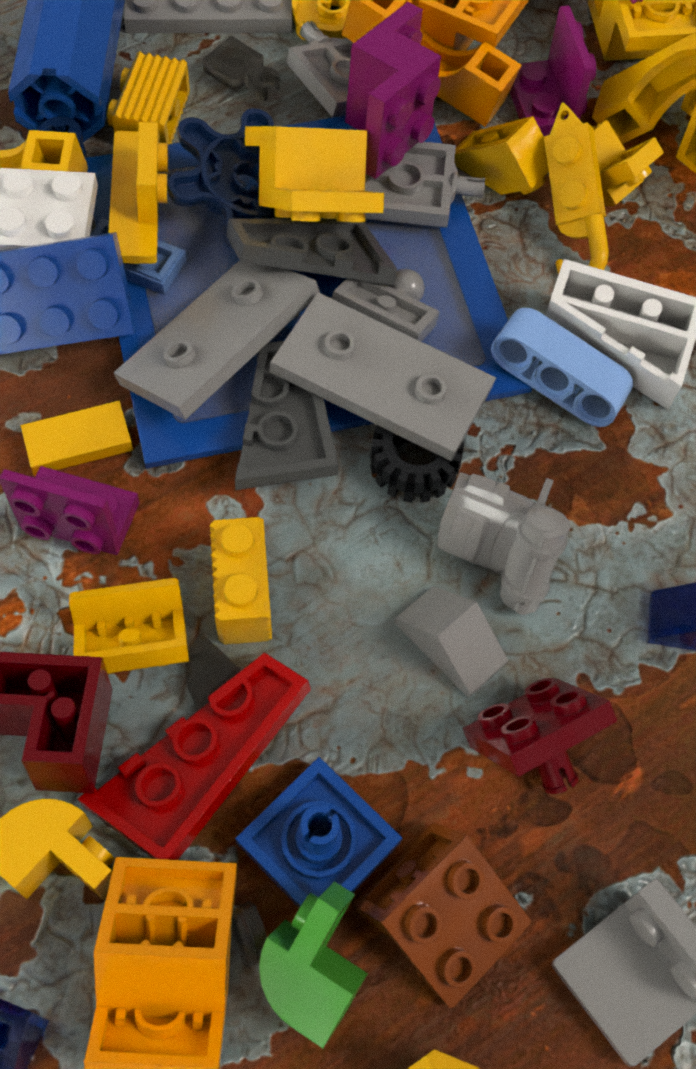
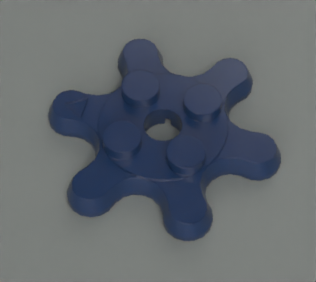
M256 108L243 112L240 120V130L230 135L216 132L199 118L190 117L183 119L179 123L177 130L179 142L185 150L197 158L199 165L194 170L173 173L167 183L170 199L176 205L189 207L204 204L212 213L225 217L226 222L223 227L225 242L231 249L233 247L226 237L229 219H291L274 217V208L259 206L260 146H245V126H274V121L267 112ZM238 175L251 176L258 185H252L250 189H245L246 184L238 178Z

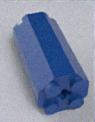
M27 0L8 90L10 102L14 101L13 113L17 123L28 130H37L42 122L49 118L58 116L68 117L80 125L83 134L82 143L105 126L125 0Z

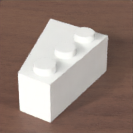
M564 259L546 316L623 366L630 373L635 389L669 410L682 387L696 340V297Z

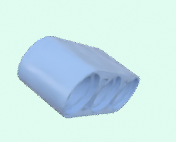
M532 308L517 309L492 342V357L498 365L591 426L605 427L613 423L633 387V379L623 366Z

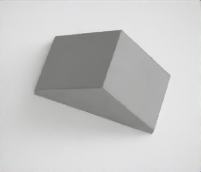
M432 586L394 620V623L468 698L508 662L481 608L474 600Z

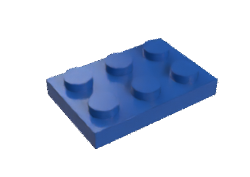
M117 232L0 251V354L130 335L138 330Z

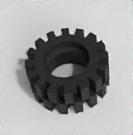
M376 425L371 445L370 468L372 474L377 473L376 482L380 488L387 483L389 484L387 494L395 498L399 490L405 492L403 501L411 503L413 494H420L422 503L430 501L432 491L439 498L445 494L446 486L450 488L453 486L460 469L464 440L452 462L435 454L436 457L431 463L413 465L403 461L397 453V449L401 444L411 441Z

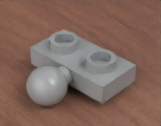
M412 269L396 271L393 285L347 278L333 291L332 299L421 342L434 329L440 311L420 302L425 290L424 281Z

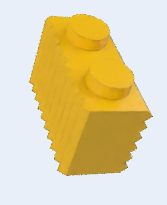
M139 51L136 53L131 68L125 67L122 71L120 78L121 94L118 100L112 99L109 103L108 125L114 128V132H138L139 122L158 123L160 143L172 144L174 133H176L179 120H181V114H183V108H185V103L190 94L188 64L184 59L178 61L175 57L169 59L166 55L161 58L158 54L152 56L149 52L144 55Z
M249 517L214 520L210 524L214 583V617L218 640L224 645L269 641L272 639L264 519Z

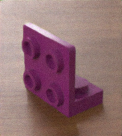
M569 5L559 7L548 60L520 63L522 66L510 90L519 119L533 116L543 136L550 135L561 103L564 102L579 119L581 115L585 114L590 82L594 81L596 77L595 57L592 53H588L583 40L582 25L580 22H576Z
M40 466L35 478L6 469L2 471L0 476V484L20 528L26 534L41 540H49L51 537L70 542L75 548L89 554H99L100 551L118 555L140 503L138 494L135 492Z

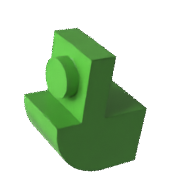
M335 881L319 897L311 892L300 906L292 923L285 919L266 938L259 964L262 989L274 1012L286 1024L321 1048H324L339 1026L368 973L327 947L328 942L355 896L354 893Z

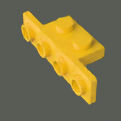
M139 122L138 132H114L108 233L117 232L123 263L155 264L157 262L159 203L167 204V174H159V172H168V143H160L158 123Z

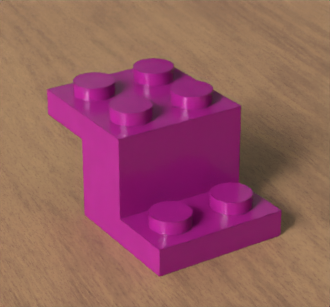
M410 2L405 3L353 43L351 48L345 123L357 130H367L366 174L374 179L378 178L390 166L398 165L405 153L418 142L423 143L429 137L434 127L435 120L432 117L434 100L441 85V80L438 78L441 55L421 45L422 32L420 27L423 9Z

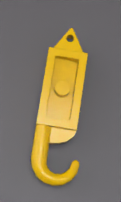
M563 102L560 105L550 135L544 136L555 221L560 232L569 238L579 240L588 238L590 250L588 266L604 270L608 263L609 249L604 221L606 212L594 129L588 122L583 124ZM558 259L555 262L558 274L563 263L562 259Z

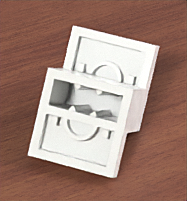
M0 168V251L90 236L98 190L96 174L89 172Z

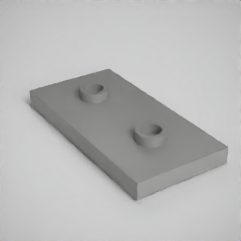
M239 260L114 372V375L120 386L186 420L311 303L317 292L320 293L317 282L289 269L256 265Z
M317 292L271 360L269 371L451 462L496 380V377L319 292Z

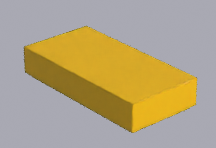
M120 400L20 425L34 476H36L40 466L60 470L133 451Z

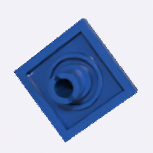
M318 757L235 840L236 844L300 908L311 892L319 897L334 881L354 893L401 844L402 837Z

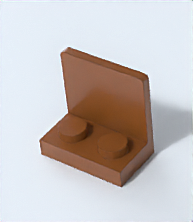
M435 822L351 904L365 922L388 935L440 1001L449 1008L457 1005L531 923L528 915L470 838L463 833Z

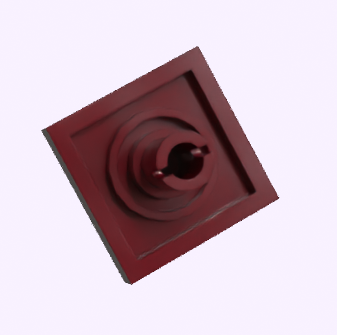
M544 678L530 684L525 689L524 695L508 704L499 703L482 710L477 716L478 720L462 729L470 748L517 777L537 768L544 791L548 794H559L568 791L563 778H566L569 786L572 788L579 782L578 774L574 770L566 750L616 723L617 718L610 700L557 678Z

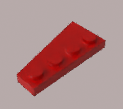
M264 652L209 695V703L187 720L181 717L165 730L167 735L141 756L135 753L117 767L120 770L117 775L98 790L95 788L94 794L84 793L77 800L85 809L152 859L179 860L310 692L309 681Z

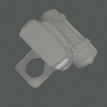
M460 472L441 519L437 547L501 575L500 598L506 606L522 615L535 612L549 592V581L558 557L567 546V535L570 530V521L563 513L545 506L554 480L546 478L538 501L535 503L529 498L511 491L509 485L500 481L496 482L477 474L468 475Z

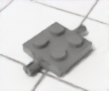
M307 21L302 25L300 35L309 44L290 47L286 63L332 118L346 115L353 42L347 38H330L321 32L315 22Z
M418 142L405 153L398 165L390 166L378 178L374 179L365 173V191L384 193L383 213H366V219L447 228L450 205L455 199V194L483 198L485 178L458 175V170L454 163L456 145Z

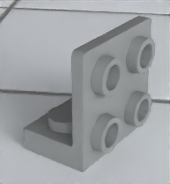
M657 878L638 891L552 961V968L623 1062L629 1067L638 1065L696 1015V925Z

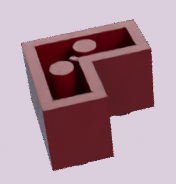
M0 652V735L27 736L21 761L35 790L94 794L113 691L103 657Z

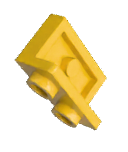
M177 578L77 591L69 594V607L74 624L73 656L103 657L108 674L189 662L185 615L179 580Z

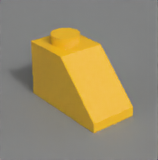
M533 116L473 131L455 149L454 163L456 167L472 177H484L485 185L500 195L521 192L523 195L529 194L545 183L544 176L549 172L544 136Z

